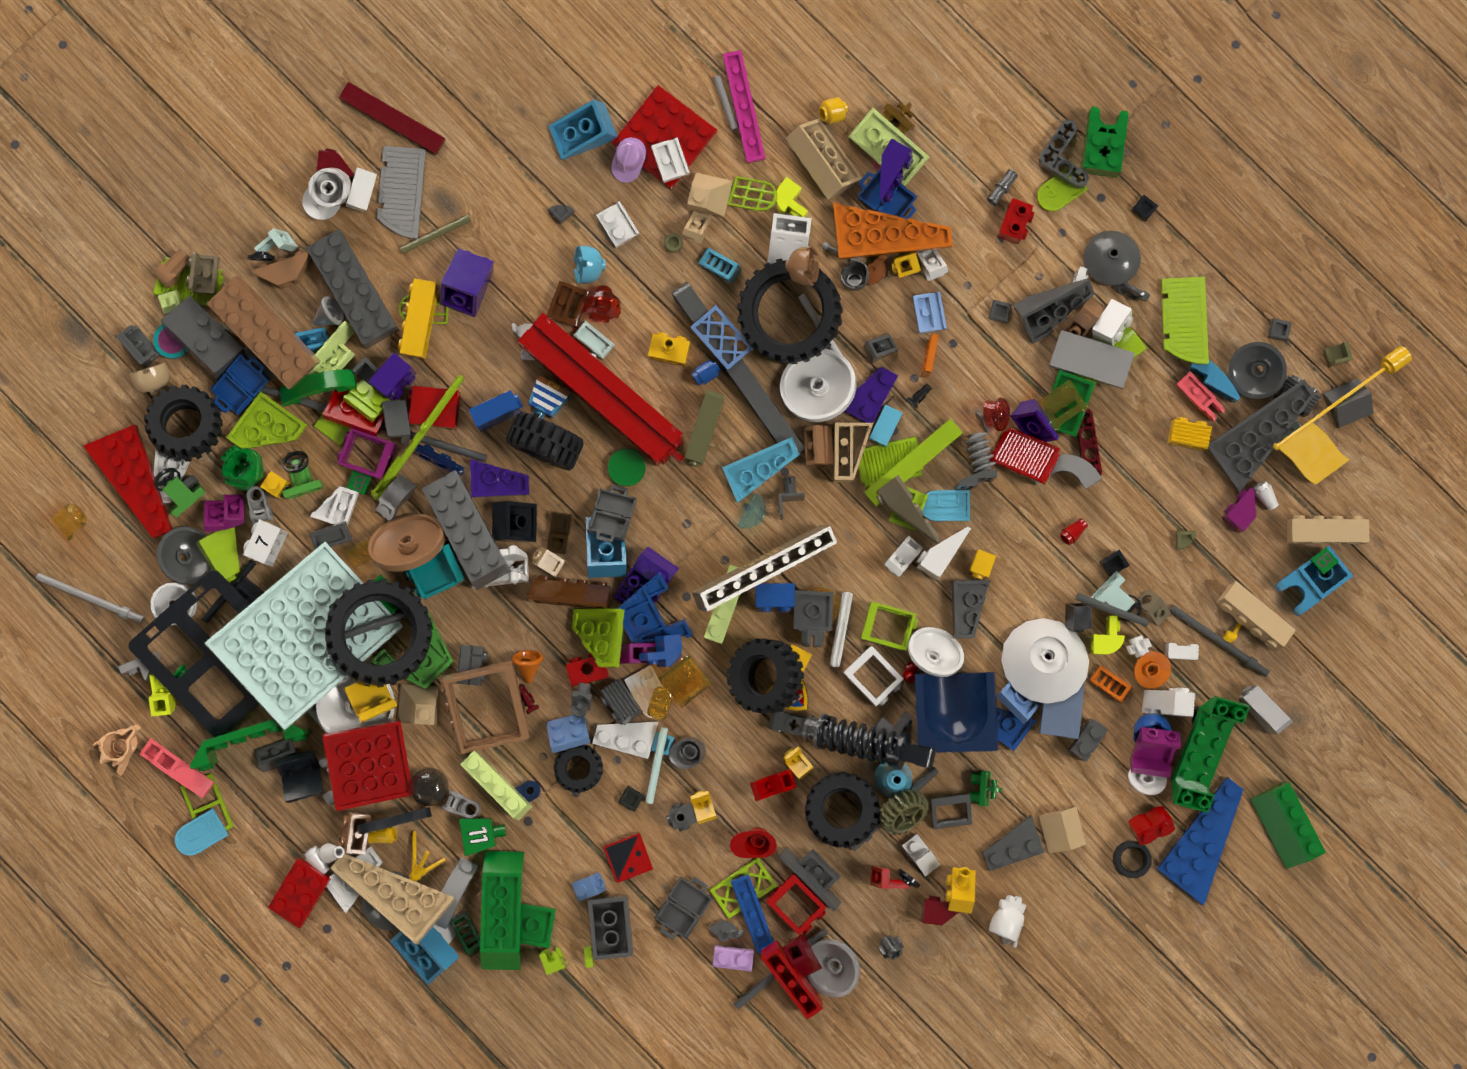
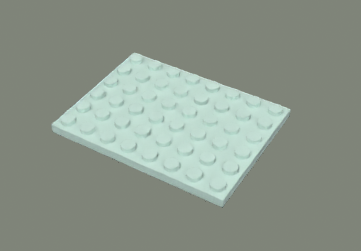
M326 542L321 544L205 642V645L284 731L347 677V675L344 676L340 673V669L337 665L334 666L330 654L328 655L325 627L329 610L332 609L334 601L342 596L343 591L352 589L354 584L359 582L361 585L364 583ZM380 601L365 603L350 615L345 631L391 616L392 614ZM397 621L346 639L347 646L356 658L364 662L400 631L403 625Z

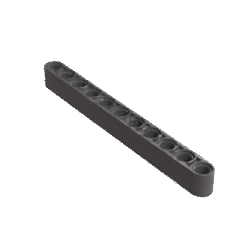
M688 282L671 292L692 324L708 312ZM700 324L696 327L702 335H707V324ZM710 325L709 335L721 336L719 325ZM709 338L711 346L715 350H720V339ZM723 339V350L734 351L730 341ZM722 353V358L727 364L733 361L734 354ZM741 359L727 370L719 361L775 443L777 444L792 437L799 454L804 452L805 448L745 362Z

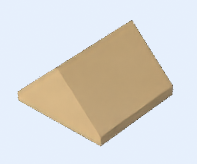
M1076 806L1039 815L1048 854L1069 851L1086 845Z

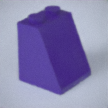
M458 248L441 281L440 305L476 317L493 273L494 261Z

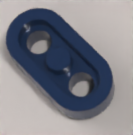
M527 781L515 788L528 802L538 798L541 793L540 785L535 781ZM528 787H532L534 789L533 794H528Z

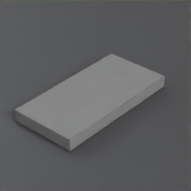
M1061 330L1049 367L1123 390L1134 352Z

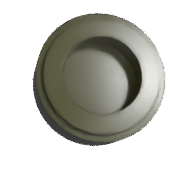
M671 233L666 236L664 246L668 252L677 253L683 247V239L680 235Z

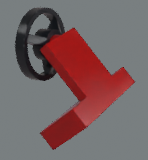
M871 866V886L881 889H909L910 886L918 889L920 887V884L912 876L900 868L896 871L900 879H889L890 869L881 866Z

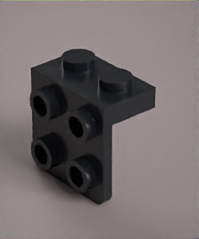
M314 750L304 751L275 760L276 768L282 777L283 794L286 803L319 795L323 792L321 769Z

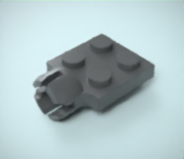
M795 590L793 629L800 630V643L802 646L810 647L811 636H814L813 647H822L824 633L832 631L834 592Z

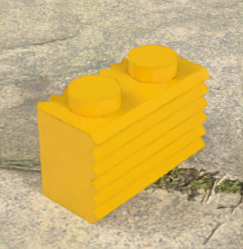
M1177 417V420L1171 421L1167 444L1205 451L1209 447L1212 426H1207V422L1204 421L1192 423L1188 422V418Z

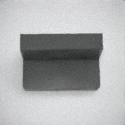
M405 400L384 401L382 407L387 437H400V443H408L411 433Z

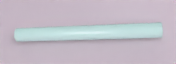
M660 727L646 797V803L653 804L668 732L667 727Z

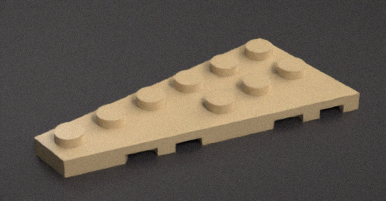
M347 854L339 858L330 868L417 945L456 899Z

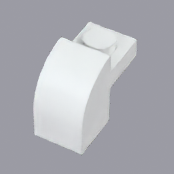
M908 536L884 565L888 567L891 573L900 577L923 547Z

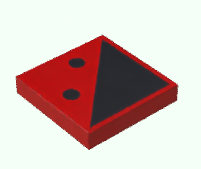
M640 833L603 846L616 883L653 870Z

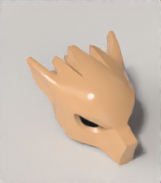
M137 724L127 729H119L107 733L99 741L92 744L93 747L99 745L98 751L101 752L100 763L113 762V767L119 765L116 772L119 776H122L129 759L137 748L138 741L136 735L141 727Z

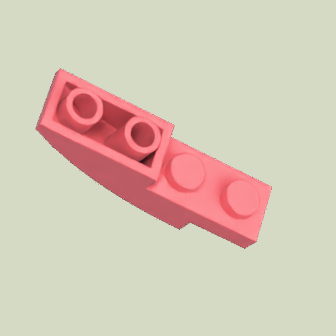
M150 738L139 753L151 764L203 799L215 783L203 773L198 772L197 769L191 770L190 764L152 738Z

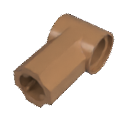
M178 249L166 263L160 264L155 269L153 276L167 288H171L178 281L180 273L188 266L189 257Z

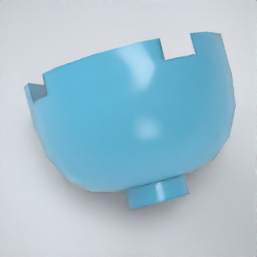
M582 245L576 247L574 262H577V270L574 269L576 282L582 284L593 283L601 276L602 270H605V259H602L600 252L591 246Z

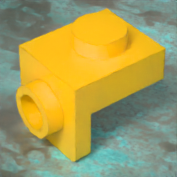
M799 746L795 749L791 748L785 753L783 758L784 764L788 769H791V772L798 780H801L814 769L813 765L802 754Z
M699 791L690 796L698 824L717 819L709 791Z

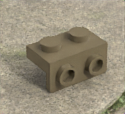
M197 252L192 253L188 263L190 276H187L186 285L192 293L216 295L220 262L218 256L199 255Z

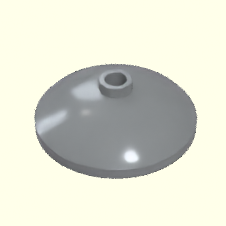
M824 939L814 944L811 948L822 969L807 976L810 983L820 993L829 997H842L850 993L856 987L860 978V966L854 952L846 944L835 939Z

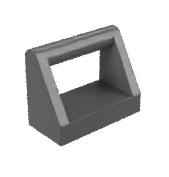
M968 793L929 798L933 829L972 824L971 802ZM965 803V818L937 821L936 806Z

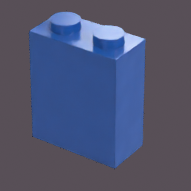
M509 390L469 409V412L476 427L482 432L515 417L518 413L522 412L520 408L523 407V404L517 393L513 394Z

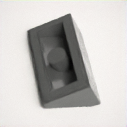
M285 739L255 750L258 767L262 772L275 769V760L298 754L294 742Z

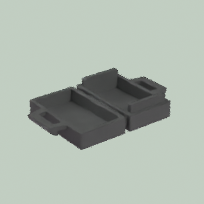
M612 485L610 490L600 488L587 532L595 534L596 539L612 543L613 540L624 542L637 498L628 496V488ZM613 490L623 492L624 494L613 492Z
M680 877L668 895L669 899L666 898L654 917L662 923L660 932L672 940L678 934L687 939L698 923V917H702L713 900V897L705 893L708 885L696 877L690 882ZM695 881L704 887L703 890L693 885V882ZM665 926H667L668 928H670L671 930H673L675 933L672 935L671 933H669L668 931H666V930L663 929V928H664Z

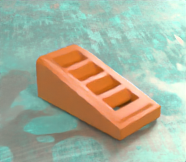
M1101 665L1089 680L1121 704L1133 689L1132 686ZM1104 672L1106 675L1100 683L1097 682L1100 675ZM1111 677L1112 680L1107 687L1103 686L1107 679ZM1118 682L1119 684L1116 686L1114 691H1110L1114 683ZM1123 686L1125 689L1123 690L1121 695H1116Z

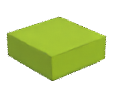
M586 946L584 948L585 967L591 968L594 967L592 946Z

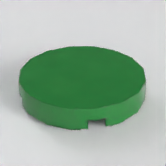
M625 448L618 450L611 456L608 462L609 475L620 486H634L645 475L646 465L644 458L633 449Z

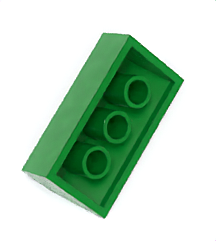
M1282 782L1250 799L1285 869L1309 862L1326 853L1290 782Z

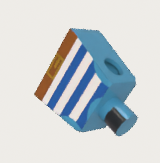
M538 375L528 403L530 407L535 409L532 415L542 419L547 415L553 419L571 398L572 394L565 388Z

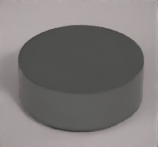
M191 475L183 483L191 490L199 483V480L194 475Z

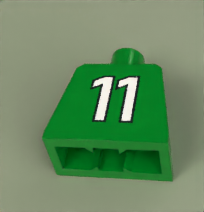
M493 818L459 819L465 856L497 845V837L507 836L505 824L494 826Z

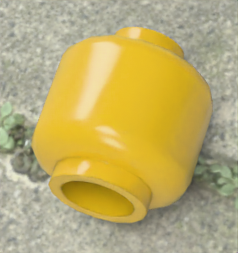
M838 97L823 101L821 107H819L821 120L829 125L843 121L848 112L847 104Z

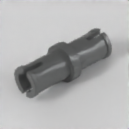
M1008 169L1001 181H997L995 184V189L987 197V201L991 205L997 206L1003 195L1009 192V187L1018 178V174Z

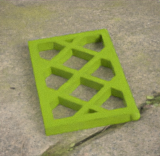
M755 858L709 889L728 919L741 911L740 905L731 913L726 908L727 901L738 903V900L728 898L730 887H733L730 880L737 875L749 874V876L758 877L757 888L754 889L758 899L777 887L760 861V858ZM757 863L760 867V873H749V867ZM761 878L768 879L771 886L765 890H759ZM723 885L727 886L726 897L718 896L715 890Z

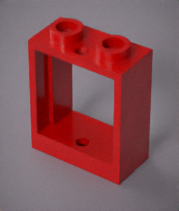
M794 873L766 899V903L798 935L801 933L805 935L813 927L811 923L815 919L819 921L826 914L825 909L827 907ZM795 883L819 906L800 927L776 905L778 900Z

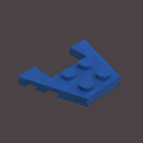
M661 572L656 574L617 608L624 610L623 627L632 643L655 641V636L678 634L685 636V638L692 636V631L685 619L666 626L651 598L668 590V585Z

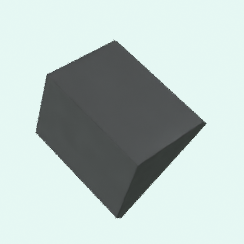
M1356 379L1323 393L1322 395L1327 406L1332 405L1361 384V382ZM1365 386L1330 410L1337 427L1341 428L1374 413L1372 393Z

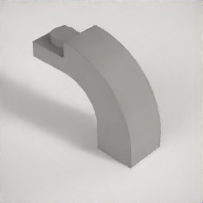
M1067 454L1060 456L1050 474L1051 476L1058 472L1071 473L1079 479L1085 490L1102 480L1097 470L1088 461L1078 456Z
M461 857L442 890V893L456 899L435 923L436 925L447 929L464 892L479 867L478 865Z

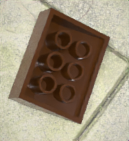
M539 576L538 579H533L528 600L533 603L609 609L611 586H607V582L596 581V585L588 584V580L577 579V583L569 582L568 578L558 577V580L554 581L550 580L549 576Z

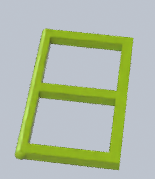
M213 773L206 776L215 782L213 788L218 800L196 810H193L185 790L186 787L180 786L193 820L197 818V813L220 804L228 823L225 829L228 830L234 827Z

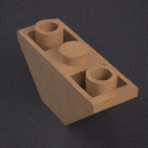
M300 251L293 254V257L287 259L282 257L269 265L268 263L257 266L258 269L253 270V273L258 278L280 289H284L301 282L312 258L308 252Z

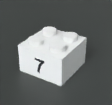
M259 519L258 523L255 522L252 527L251 533L253 534L250 540H247L244 544L243 555L273 567L288 532Z

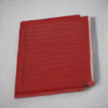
M1009 428L1008 432H1003L992 453L994 456L989 460L1045 485L1061 454L1059 453V447Z

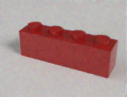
M775 940L761 950V960L807 1020L823 1010L821 997L806 977L791 965L778 940Z

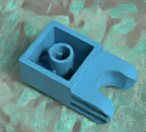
M1330 546L1326 548L1339 562L1325 574L1327 578L1320 575L1321 572L1310 561L1312 559L1310 558L1274 586L1278 592L1288 587H1295L1300 590L1302 599L1293 611L1296 616L1302 615L1353 577L1352 573Z

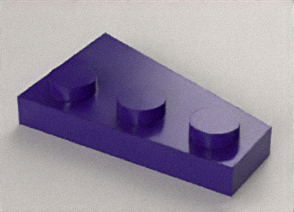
M881 366L856 390L851 404L844 412L864 423H873L898 375Z

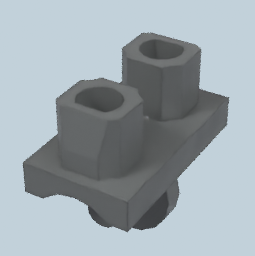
M579 683L578 690L572 692L571 712L574 716L583 717L587 714L588 710H591V685Z

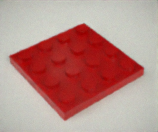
M657 85L618 134V137L614 139L612 145L617 148L621 141L631 137L640 140L646 148V157L642 168L663 183L651 149L652 145L678 138L689 169L718 130L661 86ZM681 177L663 184L672 190Z
M400 719L322 735L336 811L414 795Z

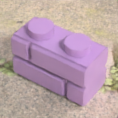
M715 945L713 967L752 972L754 949Z

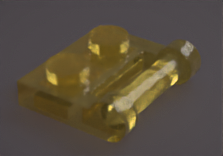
M1068 380L1038 400L1039 405L1055 430L1079 412H1084L1088 409V406L1071 380ZM1076 400V406L1058 418L1055 417V413Z

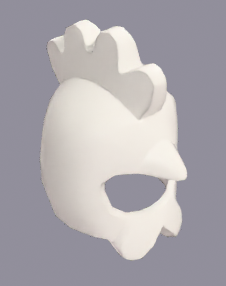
M1008 895L1005 900L1000 899V908L992 917L989 932L1002 937V942L1005 945L1011 943V946L1016 948L1022 926H1024L1023 913L1026 905L1022 903L1021 897Z

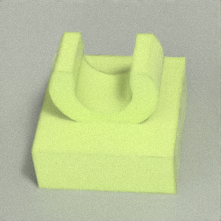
M178 290L158 296L164 314L170 313L182 302Z

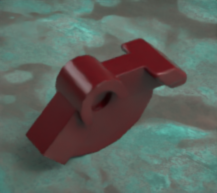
M524 684L521 685L519 689L524 705L528 706L526 710L528 715L540 707L538 704H533L535 700L532 694L528 692Z

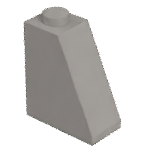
M1249 685L1241 691L1240 701L1250 706L1249 712L1267 734H1279L1293 722L1259 686L1251 687Z

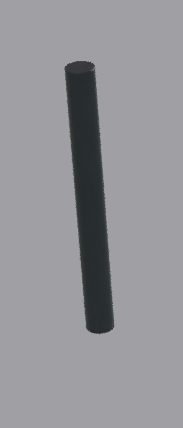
M250 559L236 576L237 578L230 584L235 588L242 578L250 573L256 563ZM221 595L201 620L207 624L227 600Z

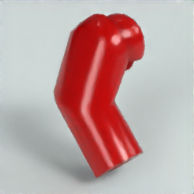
M913 661L906 664L903 672V679L907 683L915 681L916 671L920 669Z

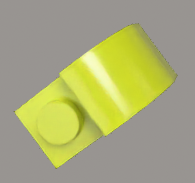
M788 177L784 179L777 190V210L783 215L789 211L791 216L806 217L808 210L795 202L802 188Z
M1117 616L1106 617V635H1090V654H1111L1122 646L1125 636L1117 635V632H1120V620H1117Z
M151 673L149 676L152 695L148 697L151 717L170 715L175 710L176 698Z

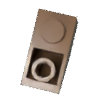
M1090 298L1064 331L1084 337L1105 308Z

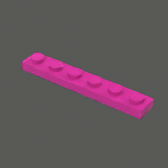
M742 51L724 53V64L746 162L749 164L765 160V154Z

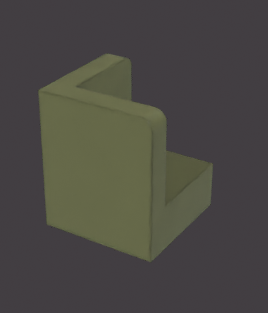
M1348 341L1323 349L1328 368L1347 363L1353 359Z

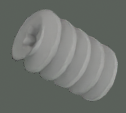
M979 432L966 436L969 439L965 441V444L972 445L967 448V451L973 452L969 459L975 460L971 463V466L977 467L973 470V474L993 470L991 467L996 464V462L989 460L994 454L987 453L992 449V447L986 446L990 440L983 438L988 435V432Z

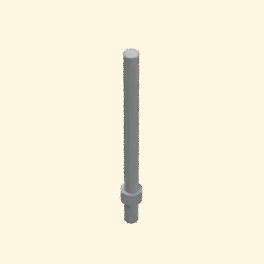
M38 573L36 576V580L117 613L119 617L126 620L129 618L142 624L145 619L144 616L132 612V609L128 607H120L44 574Z

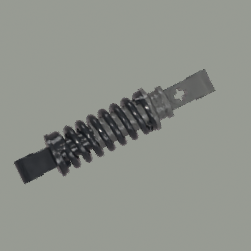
M784 711L770 714L768 729L802 736L803 741H813L815 749L818 750L828 748L831 752L838 751L842 755L847 753L850 757L857 755L859 759L867 758L870 762L876 760L879 764L887 762L889 766L898 770L903 768L905 762L924 768H933L936 749L911 744L909 733H902L897 737V733L891 731L889 737L886 738L887 730L882 728L878 736H876L877 728L875 726H871L868 731L867 725L863 723L858 729L855 721H852L847 726L846 719H842L837 724L838 719L835 716L827 715V713H822L819 718H816L814 715H808L805 718L788 714V712ZM794 722H796V724H799L798 728H796V726H793Z

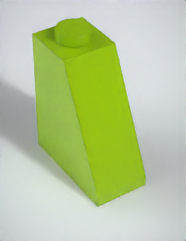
M235 527L216 531L196 543L211 570L219 571L229 582L237 578L235 574L240 572Z

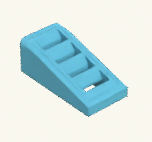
M709 247L698 262V264L731 284L734 283L742 270L739 264ZM713 255L714 258L712 259L710 264H707L708 260ZM718 259H720V262L718 263L717 267L714 268L716 262L718 261ZM726 263L727 265H726L725 269L723 270V272H721V269L723 268L724 264Z

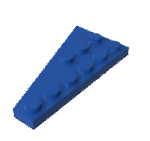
M1228 777L1225 778L1215 791V796L1208 813L1203 811L1198 813L1156 868L1202 905L1205 904L1244 790Z

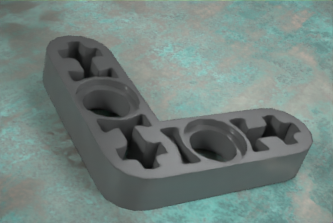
M1065 120L1039 157V164L1042 168L1072 187L1082 189L1089 180L1088 174L1061 156L1077 131V125L1074 121ZM1070 126L1071 131H1069L1065 137L1062 136L1065 131V128ZM1060 140L1063 143V147L1057 149L1053 146V142ZM1050 152H1052L1053 155L1050 161L1046 163L1044 161L1045 158H1047ZM1065 165L1068 167L1069 172L1063 174L1059 171L1058 167ZM1072 170L1075 171L1072 177L1069 178ZM1082 176V181H1080L1079 183L1076 182L1077 178Z

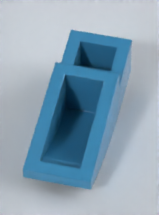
M1209 360V365L1190 363L1187 369L1204 378L1202 383L1210 391L1232 403L1239 400L1240 396L1231 381L1213 362Z

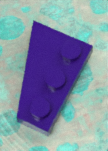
M470 459L472 498L530 495L528 475Z

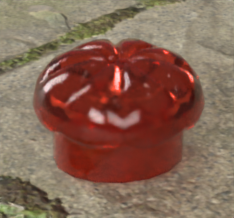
M999 397L997 401H985L983 409L985 426L994 427L998 432L1006 429L1011 415L1008 401L1002 397Z

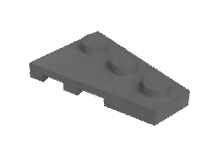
M990 580L951 581L953 639L974 638Z
M1030 815L1025 821L1013 828L1008 834L982 853L988 870L992 871L1045 852L1032 815Z

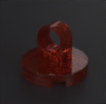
M600 285L596 288L595 292L590 293L584 299L583 312L588 314L589 319L592 321L608 323L610 319H617L621 314V302L612 293L610 287Z

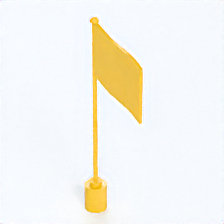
M1403 346L1393 350L1381 359V369L1282 441L1277 444L1274 443L1273 449L1284 453L1308 481L1315 485L1350 459L1345 457L1328 435L1313 422L1382 372L1396 373L1412 361L1410 352Z

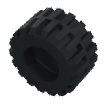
M581 745L560 751L553 765L554 776L558 784L565 790L573 793L588 791L596 786L603 774L601 756L589 745ZM577 756L585 758L590 765L589 774L581 780L573 779L567 772L568 762Z

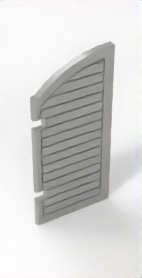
M383 146L382 162H387V167H381L378 203L384 205L383 209H377L376 220H380L391 231L403 237L418 239L426 149Z

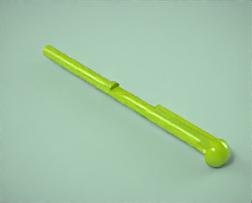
M458 375L430 416L419 427L420 430L403 454L395 459L376 488L372 489L371 495L375 500L379 501L381 495L465 379L463 376Z

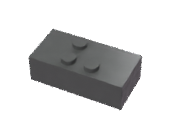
M188 296L161 319L162 328L216 381L226 373V370L239 355H244V348L191 296Z

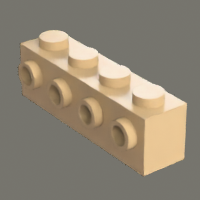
M1304 515L1293 516V519L1287 520V543H1369V519H1362V516H1350L1351 519H1343V516H1331V519H1324V516H1312V519H1305Z
M1237 581L1228 585L1216 602L1223 611L1231 614L1239 624L1248 628L1253 636L1260 638L1271 650L1277 651L1283 648L1296 631Z

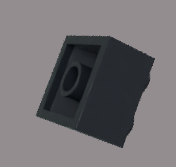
M512 501L492 503V536L495 541L536 542L537 504Z

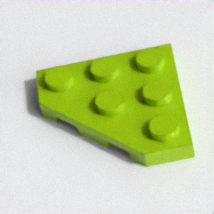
M260 391L226 438L240 448L250 449L297 441L308 425Z
M574 609L572 629L580 636L581 642L587 651L592 653L597 665L603 668H619L624 610Z

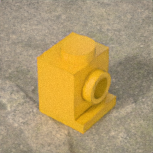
M915 251L893 258L894 263H891L894 274L898 273L899 278L921 271ZM903 261L909 263L907 267H903L901 264Z

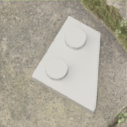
M341 486L333 492V495L327 498L310 517L333 525L346 521L348 526L359 492Z

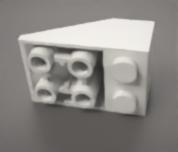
M774 213L767 263H776V259L781 258L783 261L789 260L794 250L800 247H808L812 218Z

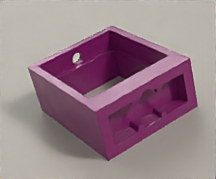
M351 428L350 432L347 431L345 434L343 450L340 449L337 455L338 464L382 480L389 469L397 445ZM357 437L385 446L376 472L347 463Z

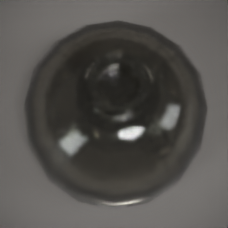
M432 767L423 768L413 775L410 782V793L417 803L424 806H434L442 802L447 796L449 782L441 770Z

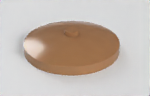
M409 514L390 520L375 531L369 540L368 552L372 562L383 570L406 571L427 563L440 552L445 543V532L440 522L430 515Z

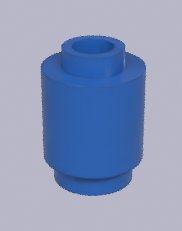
M707 360L696 367L691 375L698 386L705 385L719 376L718 371H720V368L715 361Z

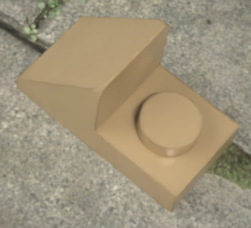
M693 211L683 230L682 235H684V238L701 244L711 217Z

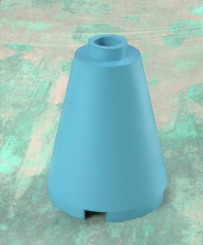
M886 762L885 764H880L875 770L874 783L882 795L892 798L894 794H898L901 790L904 792L906 789H910L912 773L906 764H904L901 770L889 766ZM895 776H898L899 780L895 784L893 779Z

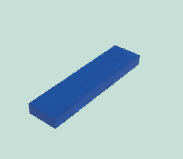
M746 874L730 881L757 954H761V950L774 941L750 876Z

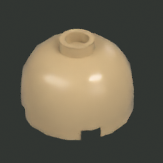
M166 362L132 372L129 376L138 391L143 393L150 392L151 395L160 393L162 391L161 388L167 385L170 374Z

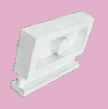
M678 138L651 146L663 183L690 174Z
M620 201L596 215L615 248L639 235L637 228Z

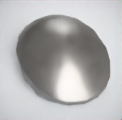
M685 737L676 741L669 751L671 763L681 769L695 767L703 761L706 755L704 743L695 737Z

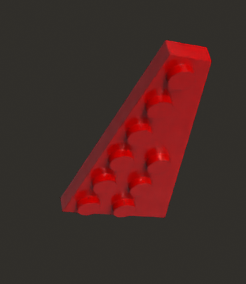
M131 425L83 445L152 538H159L173 530L160 491L154 485L155 476L137 425Z

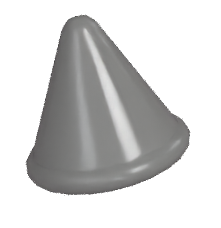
M325 296L321 300L312 323L315 326L341 325L345 321V314L335 299Z

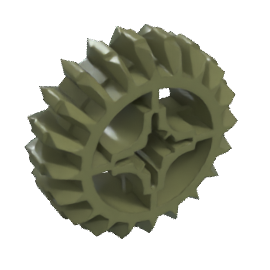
M914 788L911 790L906 789L904 792L901 790L898 794H894L892 798H888L886 803H883L884 807L880 808L878 820L888 834L901 835L903 832L907 833L908 830L913 829V827L919 825L920 821L924 820L923 817L928 814L929 803L919 790Z

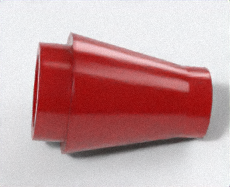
M1080 518L1078 521L1063 528L1059 534L1060 538L1067 545L1075 544L1083 531L1088 527V524Z

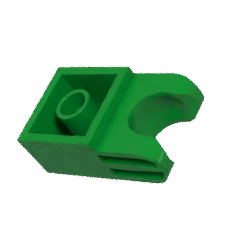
M1096 106L1090 108L1080 167L1087 174L1117 178L1120 175L1128 125V111H1120L1116 123L1106 125L1100 119V108Z

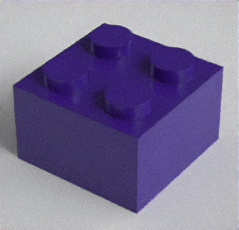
M393 353L369 382L390 401H393L394 399L398 400L403 394L402 390L415 381L417 373L403 359Z

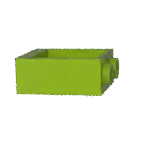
M871 601L860 639L905 652L908 648L912 629L915 630L918 619L915 618L916 613ZM877 609L908 618L902 645L870 637Z

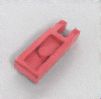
M1189 371L1175 384L1211 421H1215L1217 417L1208 408L1210 404L1221 414L1225 411V408L1216 399L1217 397L1192 372Z

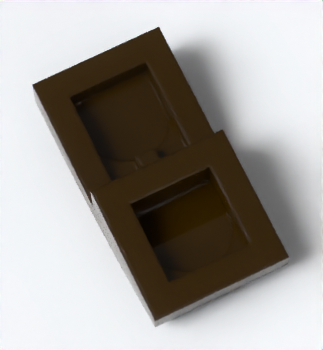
M552 513L547 550L553 553L566 554L572 514Z

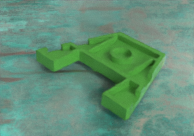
M432 618V638L426 658L420 664L419 669L410 674L409 678L406 679L424 689H427L453 663ZM383 649L371 662L374 665H387L396 660Z

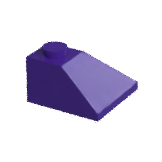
M1035 399L1022 401L1010 416L1019 429L1027 435L1044 442L1055 441L1059 438L1046 413Z

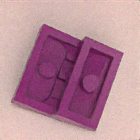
M224 495V501H204V532L226 530L244 523V495Z

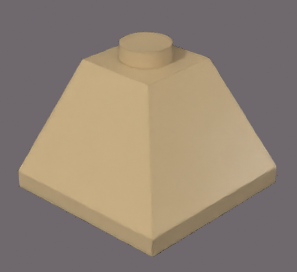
M696 173L687 203L688 210L724 218L733 181Z
M401 684L398 716L401 723L437 725L440 686H429L427 689H424L417 685Z

